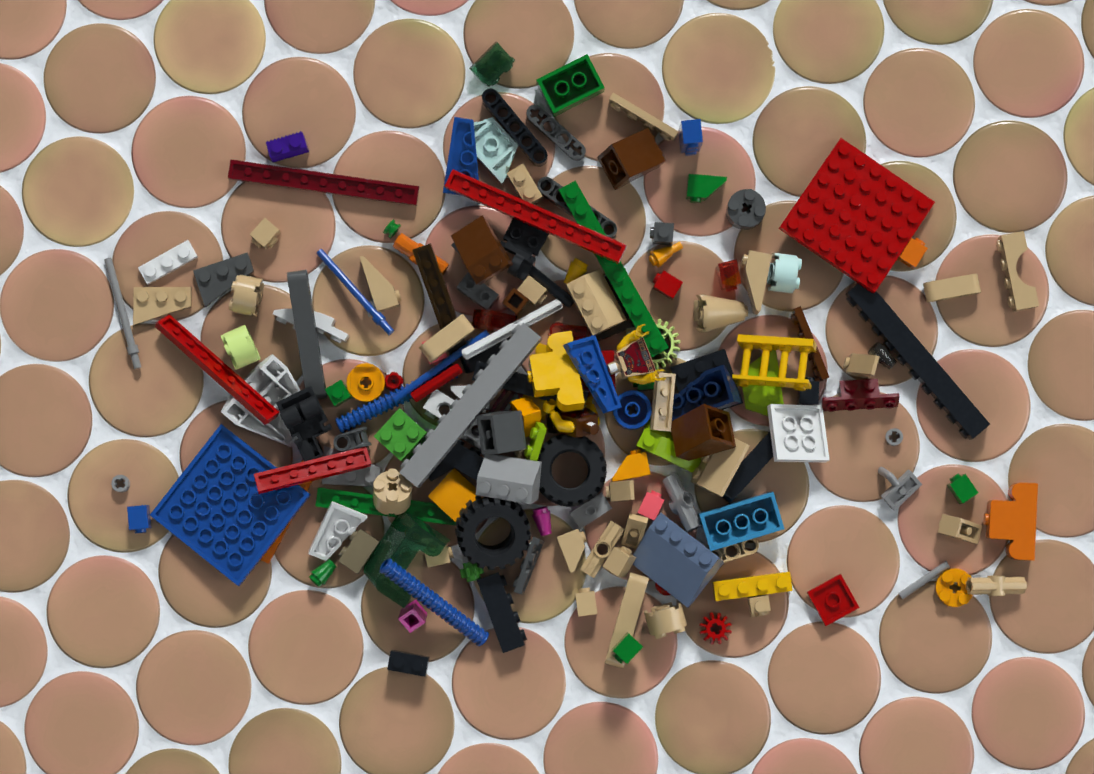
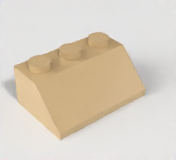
M601 269L583 275L566 284L592 336H597L627 320Z
M734 438L735 448L701 457V463L693 471L690 482L709 493L723 497L750 445Z

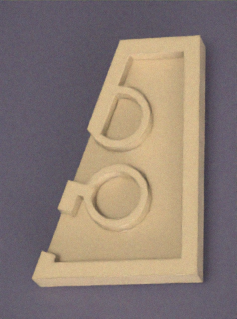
M134 287L133 289L134 326L192 307V287Z

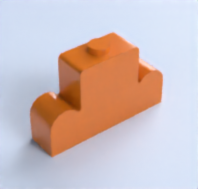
M1014 483L1008 490V496L1012 501L990 500L987 502V513H984L983 524L986 525V538L1010 540L1005 548L1009 558L1035 561L1038 483Z

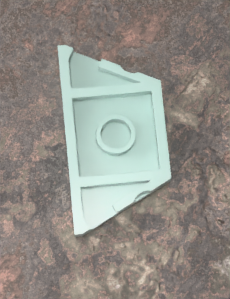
M493 117L480 122H474L477 158L503 184L514 159L518 144Z

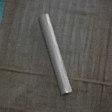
M947 561L943 562L899 592V596L903 600L950 568V565Z

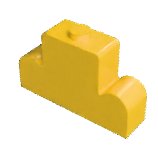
M572 331L551 334L547 340V352L529 356L530 371H527L528 383L532 382L534 396L557 395L556 405L561 411L565 412L582 410L585 404L580 374L563 347L564 344L573 341Z

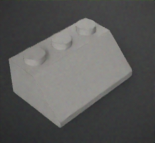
M485 454L477 476L476 495L532 504L539 497L542 462L497 454Z

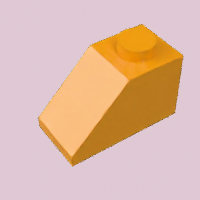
M641 449L630 451L631 455L626 456L612 477V482L651 475L646 452H642Z

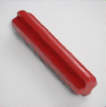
M454 364L412 391L411 396L415 402L420 401L462 374L463 371L459 364Z

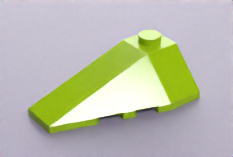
M650 416L636 447L693 473L695 468L700 465L701 458L688 461L676 457L671 432L650 430Z

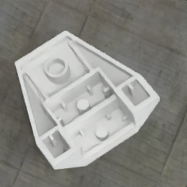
M273 354L256 365L244 379L278 411L279 408L276 402L300 391L287 366ZM232 395L229 396L221 410V413L235 425L289 447L298 439L297 436L291 437V433L285 426L280 413L277 418L264 425Z

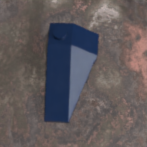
M725 365L703 372L700 377L690 382L687 387L674 395L672 421L702 404L723 409L741 403L736 384Z

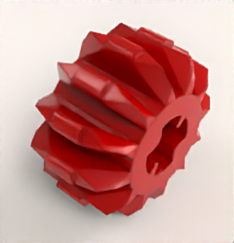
M711 612L709 613L711 620L705 616L703 617V620L707 623L706 625L703 623L699 624L700 627H705V630H701L699 633H707L703 638L704 641L711 637L710 644L713 645L716 638L717 643L720 645L722 644L720 637L726 641L728 640V637L724 634L725 632L728 634L732 633L731 630L726 629V627H730L732 624L730 622L724 624L728 617L724 616L720 620V612H717L716 619H714V614ZM714 623L721 628L717 634L710 630Z

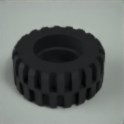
M561 434L550 438V440L542 445L537 460L542 462L539 491L546 499L560 506L574 507L589 502L599 493L606 478V461L602 451L594 441H591L586 436L575 438ZM565 452H574L581 455L588 466L587 478L580 486L575 488L560 486L552 476L554 460Z
M476 496V501L474 502L469 500L466 503V509L462 508L459 512L460 518L456 519L457 528L455 529L458 545L464 557H467L470 563H476L477 567L481 569L487 566L488 570H495V567H499L501 570L505 569V565L508 563L511 566L515 564L517 557L521 559L524 556L523 550L528 549V540H531L530 523L521 505L514 501L490 497L481 498V496ZM501 517L510 523L511 531L509 536L502 543L493 546L478 542L475 537L478 525L487 518Z

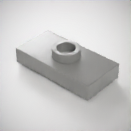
M601 492L589 502L570 512V515L579 529L611 510L612 507Z

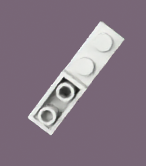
M292 308L274 310L273 314L277 316L275 320L285 325L289 322L294 325L293 329H295ZM314 311L318 333L323 335L326 332L331 335L330 339L341 343V341L347 342L349 334L333 327L336 322L334 318Z

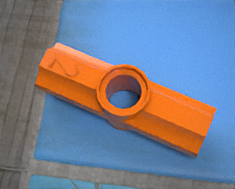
M401 233L395 240L393 247L409 257V260L417 265L412 250L424 245L416 243ZM436 256L443 275L449 264Z

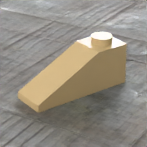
M360 256L376 310L384 312L399 307V301H402L399 290L395 291L386 278L364 256Z
M852 353L849 357L845 358L843 368H846L845 373L868 379L875 375L880 356Z

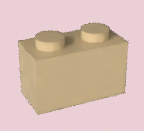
M524 164L507 173V177L520 199L531 204H536L543 200L542 194Z

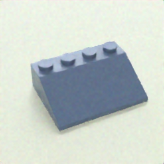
M662 513L649 526L633 554L636 557L633 565L687 608L691 606L724 564L716 554Z

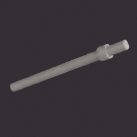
M112 258L104 259L128 345L126 349L128 355L131 356L134 369L141 368V363L138 356V345H135Z

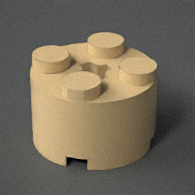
M237 275L236 280L233 281L231 286V293H234V296L230 300L229 310L234 313L256 317L259 312V308H256V306L261 303L263 296V279Z
M389 469L377 476L373 483V503L379 512L385 515H389V513L400 515L410 507L412 483L396 469Z
M677 601L675 606L670 602L652 607V612L650 613L647 610L644 611L649 633L654 635L655 639L667 636L666 633L674 631V634L685 631L687 622L680 601Z

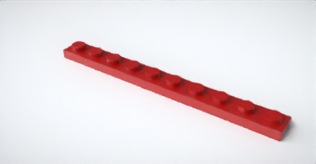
M452 169L445 184V188L617 264L620 263L627 248V245L454 169Z

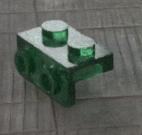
M495 42L469 69L484 85L490 87L500 80L499 77L504 72H508L513 67L515 59L498 42Z

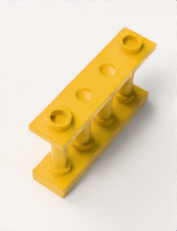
M738 334L737 342L744 351L740 375L732 374L735 384L741 387H748L749 385L794 388L797 391L811 389L812 385L809 380L805 379L808 354L816 352L817 344L814 339ZM753 348L762 350L759 376L748 375L751 350ZM772 350H780L781 352L778 377H767L769 356ZM791 351H799L800 353L797 379L786 378L788 357Z

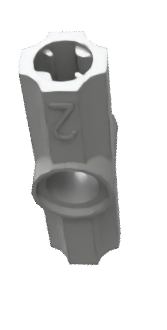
M672 474L664 478L662 482L671 499L669 507L674 514L679 516L685 531L688 533L701 527L700 520L693 508L695 500L691 493L685 491L678 474Z

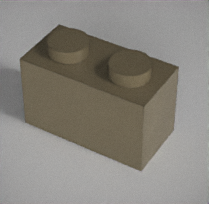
M359 529L358 532L355 530L349 538L351 543L347 548L344 546L338 555L341 557L339 562L357 574L361 572L380 541L362 529Z

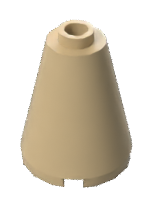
M703 294L696 295L698 300H694L693 313L694 321H698L699 324L696 327L698 332L704 333L744 321L745 317L748 316V307L741 301Z

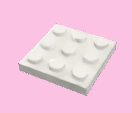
M770 404L767 406L774 462L826 463L830 460L822 405Z

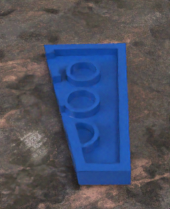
M454 117L443 193L460 195L445 188L452 169L479 180L473 119Z
M593 335L564 344V349L603 414L622 408L596 336Z

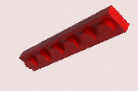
M361 447L255 473L254 480L258 494L371 467V461L367 447Z

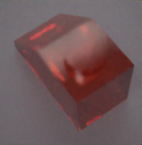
M737 259L719 263L715 269L721 290L726 289V292L737 290V286L741 284Z
M474 309L472 326L477 330L496 332L516 321L517 316L493 310Z

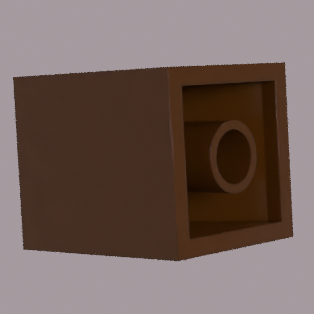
M648 128L611 144L597 157L614 190L659 168L666 162L663 152L659 149L654 135Z
M702 404L673 420L671 423L674 451L678 458L691 461L736 447L730 413Z

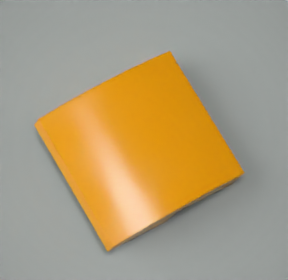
M455 468L428 495L455 522L458 517L460 518V510L462 508L466 509V503L469 500L472 502L476 501L475 497L478 496L476 495V487Z

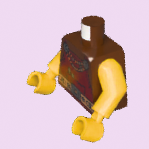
M590 391L584 411L555 412L556 401L554 399H550L549 402L546 400L542 407L545 413L550 414L549 417L554 424V431L575 438L596 435L599 431L600 419L595 405L592 404L594 397Z

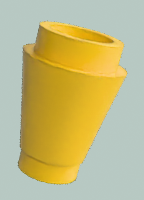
M577 258L571 261L564 283L568 284L583 276L587 272L588 264Z

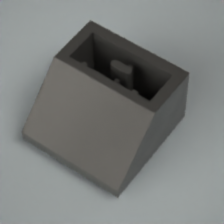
M521 410L488 412L476 416L482 454H500L527 449Z

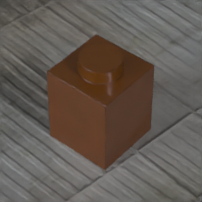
M513 288L502 302V305L518 317L529 303V299Z

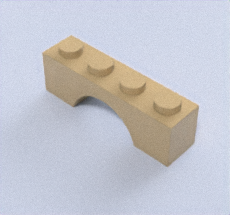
M1024 231L999 236L996 246L998 252H1001L1002 255L1000 266L1002 271L1005 270L1006 278H1004V285L1009 290V307L1012 308L1013 312L1038 307L1036 287L1022 282L1016 271L1018 258L1028 250Z

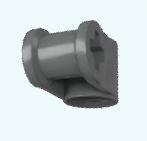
M367 427L357 428L337 435L333 441L334 447L340 452L371 446L372 444L369 442L366 433ZM340 438L347 439L348 444L345 448L337 446V441Z

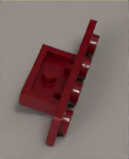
M878 379L839 381L840 396L822 398L823 411L834 412L857 409L872 410L875 408L891 409L898 407L900 397L899 393L880 394Z

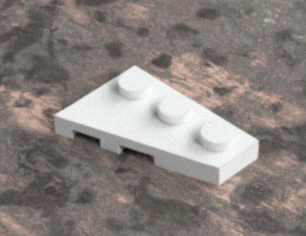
M332 501L308 554L327 561L342 545V542L349 535H352L356 528L367 519V515Z

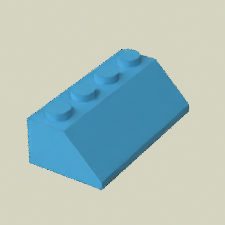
M772 491L698 513L710 551L785 529L774 492Z

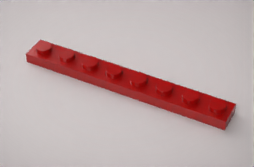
M170 314L156 323V329L264 425L278 417L280 412Z

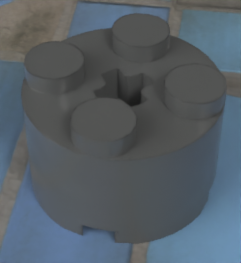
M743 189L734 193L726 207V216L730 224L742 230H750L758 226L766 213L764 199L758 192L752 189ZM743 206L750 208L749 213L746 211L742 212Z

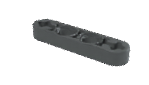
M539 105L528 107L526 112L527 119L574 161H580L585 157L586 149L584 145ZM531 110H539L538 115L541 118H543L544 115L546 116V118L542 120L540 125L538 124L540 120L537 117H531ZM548 121L552 122L555 126L550 132L546 131L543 127ZM559 135H567L569 141L566 144H560L558 142ZM574 141L575 143H573L572 146L575 149L581 148L582 155L579 156L577 154L576 156H574V150L571 147L569 148V150L565 148H567L571 144V142Z

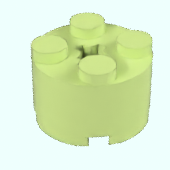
M246 325L221 335L224 347L232 359L235 370L261 359Z

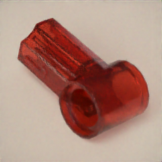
M555 322L548 331L549 336L553 334L552 329L554 327L561 328L562 332L572 331L573 341L586 338L587 327Z

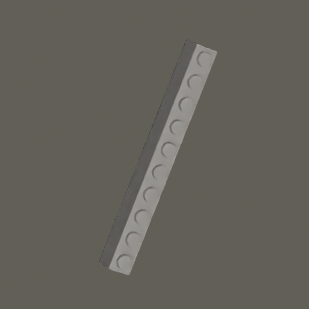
M523 323L521 326L518 324L511 332L513 336L509 340L505 339L499 346L501 349L497 355L493 354L487 361L488 366L484 370L480 369L474 377L476 379L472 385L468 384L462 391L464 395L460 400L456 399L449 408L451 410L447 415L443 414L437 421L439 425L436 429H431L425 436L426 441L422 445L418 444L412 452L414 454L410 460L406 459L401 464L400 468L402 470L399 473L417 488L421 487L477 419L476 416H479L542 341V338L526 324Z

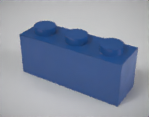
M701 119L681 121L678 130L680 153H685V156L696 155L697 152H700L703 143Z

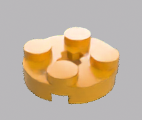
M362 363L354 367L348 374L347 389L357 400L370 402L381 396L385 388V377L381 370L373 364ZM365 377H368V380L371 381L368 388H364V385H361V381H364Z
M957 568L948 569L936 579L935 593L941 602L947 606L960 607L967 604L973 595L968 594L966 582L968 578L972 577L964 570ZM954 582H957V586H960L956 593H953V590L950 589V585H953Z

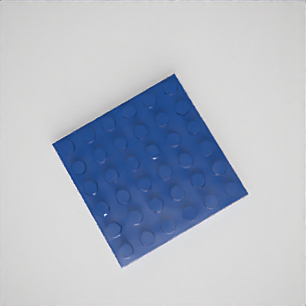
M220 424L150 516L233 583L240 586L311 494L300 485L258 494L254 474L277 467L228 428Z

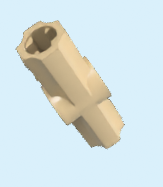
M610 521L580 570L595 578L625 529ZM605 544L608 547L605 555H600L597 552L598 545Z
M987 576L968 578L966 582V590L971 595L1005 596V594H1025L1027 589L1025 577Z

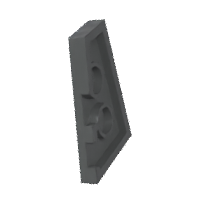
M248 253L193 270L204 306L207 307L215 299L225 294L231 288L237 275L249 276L254 272Z

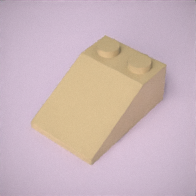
M749 250L747 254L742 256L740 268H743L742 274L753 314L758 315L762 306L772 255Z

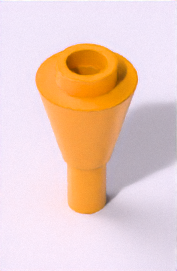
M677 242L670 247L650 251L649 261L653 266L660 268L673 253L683 248L681 242Z

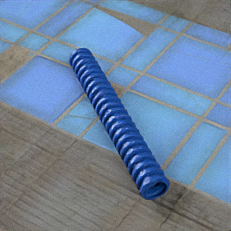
M450 364L449 366H447L445 369H443L442 371H440L438 374H436L435 376H433L431 379H433L434 377H436L437 375H439L440 373H442L443 371H445V370L448 369L449 367L453 366V364ZM401 386V389H395V392L391 391L389 395L384 394L385 397L383 398L380 396L378 400L374 399V402L362 405V408L357 407L356 411L353 409L351 413L347 412V415L335 418V422L340 432L345 433V430L349 431L351 427L355 428L357 424L360 426L361 422L366 423V420H372V417L376 418L378 414L382 415L384 411L387 413L388 409L393 410V407H399V404L403 405L405 401L409 402V399L412 398L411 393L396 403L392 396L405 388Z
M391 558L383 562L380 567L381 574L389 577L391 581L394 580V583L398 584L400 588L403 587V590L408 591L409 595L417 598V601L426 605L437 616L440 615L441 619H444L446 623L449 622L450 626L458 629V632L467 636L477 646H482L487 641L489 633L480 628L474 621H471L469 617L466 618V615L462 614L461 611H457V608L453 607V605L448 604L446 600L443 601L442 597H439L437 593L434 594L433 590H430L428 586L425 587L424 583H420V580H416L415 576H411V573L402 569L400 565L397 566V563L393 562Z

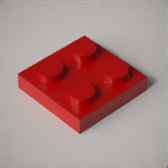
M841 574L807 591L825 626L860 608Z

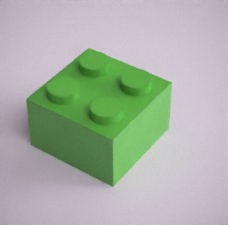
M399 408L374 437L403 463L406 459L410 460L414 455L412 452L418 444L422 445L426 441L425 436L427 432Z

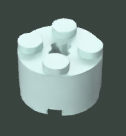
M772 253L774 261L770 263L767 284H771V286L768 287V291L793 293L795 289H799L800 278L797 276L798 270L802 266V259L798 258L797 255Z

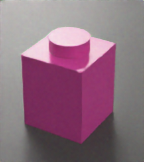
M415 599L400 610L398 619L411 633L426 622L428 613Z

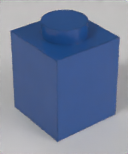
M150 505L127 507L129 530H135L136 534L146 533V529L152 528Z

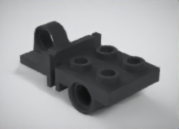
M513 218L503 237L507 243L500 242L504 250L515 255L512 259L513 265L508 267L507 273L524 281L536 260L532 255L538 256L549 233Z
M312 386L276 402L281 418L287 429H289L291 437H298L294 443L304 461L316 459L323 455V450L316 437L332 430L331 424L324 425L328 419Z

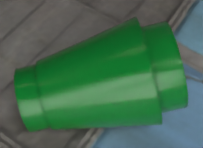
M328 559L311 571L309 578L318 587L325 585L337 566Z

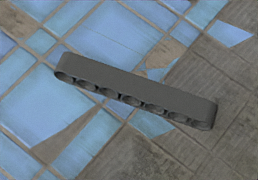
M307 270L287 272L305 388L312 386L318 400L326 399V385Z

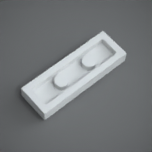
M186 240L138 267L149 285L196 259L198 256L190 241Z

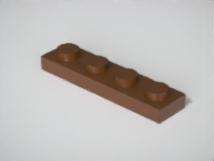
M801 306L793 309V314L790 316L793 324L798 325L800 330L798 332L799 338L814 339ZM817 347L816 352L808 354V360L813 362L814 367L812 371L815 378L823 381L828 379L829 375Z

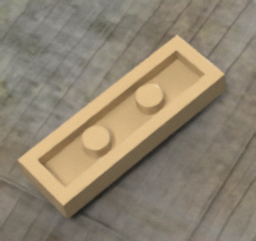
M660 372L659 378L666 379L654 382L650 430L671 432L676 374Z

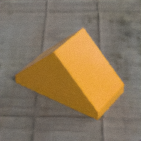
M528 396L509 403L512 411H522L526 438L530 436L531 428L535 427L536 422L541 423V410Z

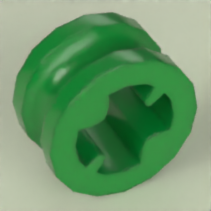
M394 219L383 231L384 234L389 235L390 239L401 227L400 224H395L396 221Z

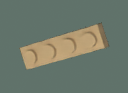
M614 92L609 98L610 106L619 112L621 110L626 112L627 117L633 121L638 119L644 123L643 126L645 128H648L650 131H658L660 133L659 136L663 139L674 141L679 131Z

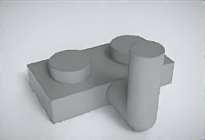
M884 467L878 469V473L892 484L881 497L894 511L922 485L910 470H907L897 479Z

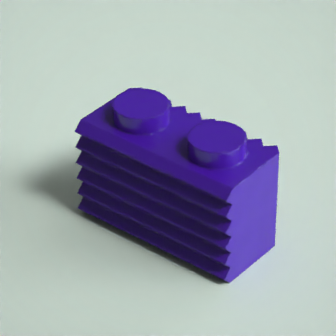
M301 131L299 133L296 132V134L285 135L281 139L277 138V140L274 139L266 142L269 156L273 163L309 152L305 135Z

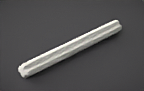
M555 299L462 349L463 357L468 360L513 336L511 332L518 324L521 326L524 323L529 327L563 308L562 303Z

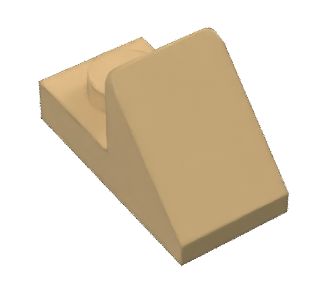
M630 513L621 545L637 549L644 536L648 518Z

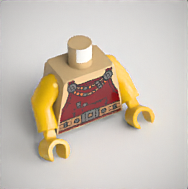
M645 324L638 326L636 330L624 336L617 345V352L614 353L616 361L607 364L610 375L621 372L623 379H628L632 383L642 385L666 379L659 378V373L664 370H656L643 338V336L649 334V331L645 333L641 331Z

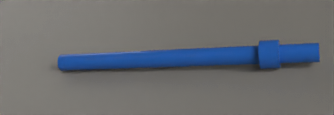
M320 249L316 253L373 317L372 320L377 326L380 325L388 335H391L394 329L387 323L386 317L371 305L324 250Z
M487 330L475 338L471 337L464 346L392 396L394 401L397 403L463 356L462 349L489 335Z

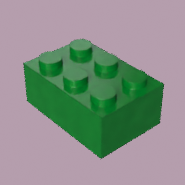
M588 54L536 79V84L553 118L603 93L605 90Z

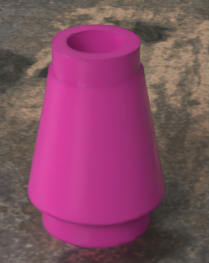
M543 506L533 509L532 517L540 535L551 534V514L548 507Z

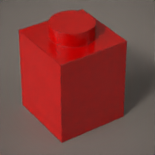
M664 270L661 274L657 273L652 281L655 284L653 289L673 300L683 284L681 280Z

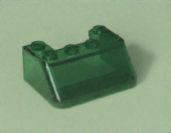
M404 512L395 517L364 565V574L380 593L405 608L411 601V595L407 593L408 591H404L403 587L400 588L398 584H395L394 580L391 581L389 577L381 574V565L385 560L391 558L393 562L397 563V566L400 565L402 569L407 570L419 550L428 556H437L449 543L450 539L411 513Z

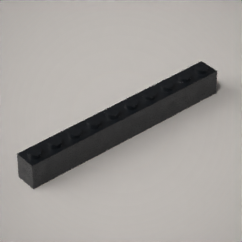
M857 284L845 294L847 302L860 311L858 314L863 321H868L872 325L871 330L874 334L881 336L885 340L883 344L889 351L893 350L897 354L896 359L902 366L906 365L908 367L910 376L914 380L918 379L920 381L922 390L927 395H932L935 399L933 401L940 410L944 409L947 413L946 418L952 424L956 423L960 428L958 430L965 439H974L990 425L877 291L873 294L860 284Z

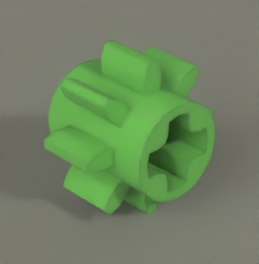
M463 563L464 569H460L461 577L466 578L467 582L481 579L480 574L484 573L483 569L477 567L476 563Z

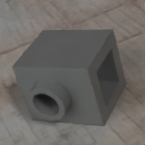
M655 222L654 227H650V238H653V244L672 245L674 223Z

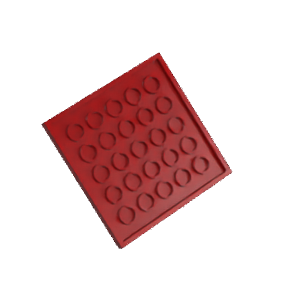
M840 138L778 229L874 294L935 201Z

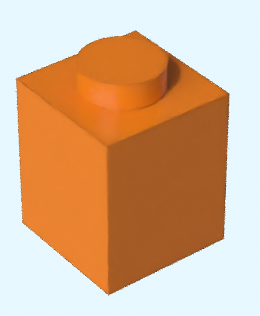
M911 238L897 260L914 269L928 248L924 246L925 243L922 240Z

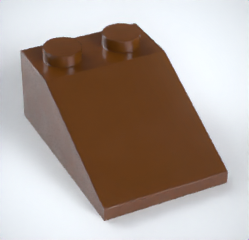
M484 215L451 235L466 268L478 285H482L513 265Z

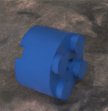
M636 390L626 391L618 396L622 408L613 411V417L617 424L628 430H636L643 427L648 422L652 413L648 397ZM635 406L637 414H628L629 410L627 407Z

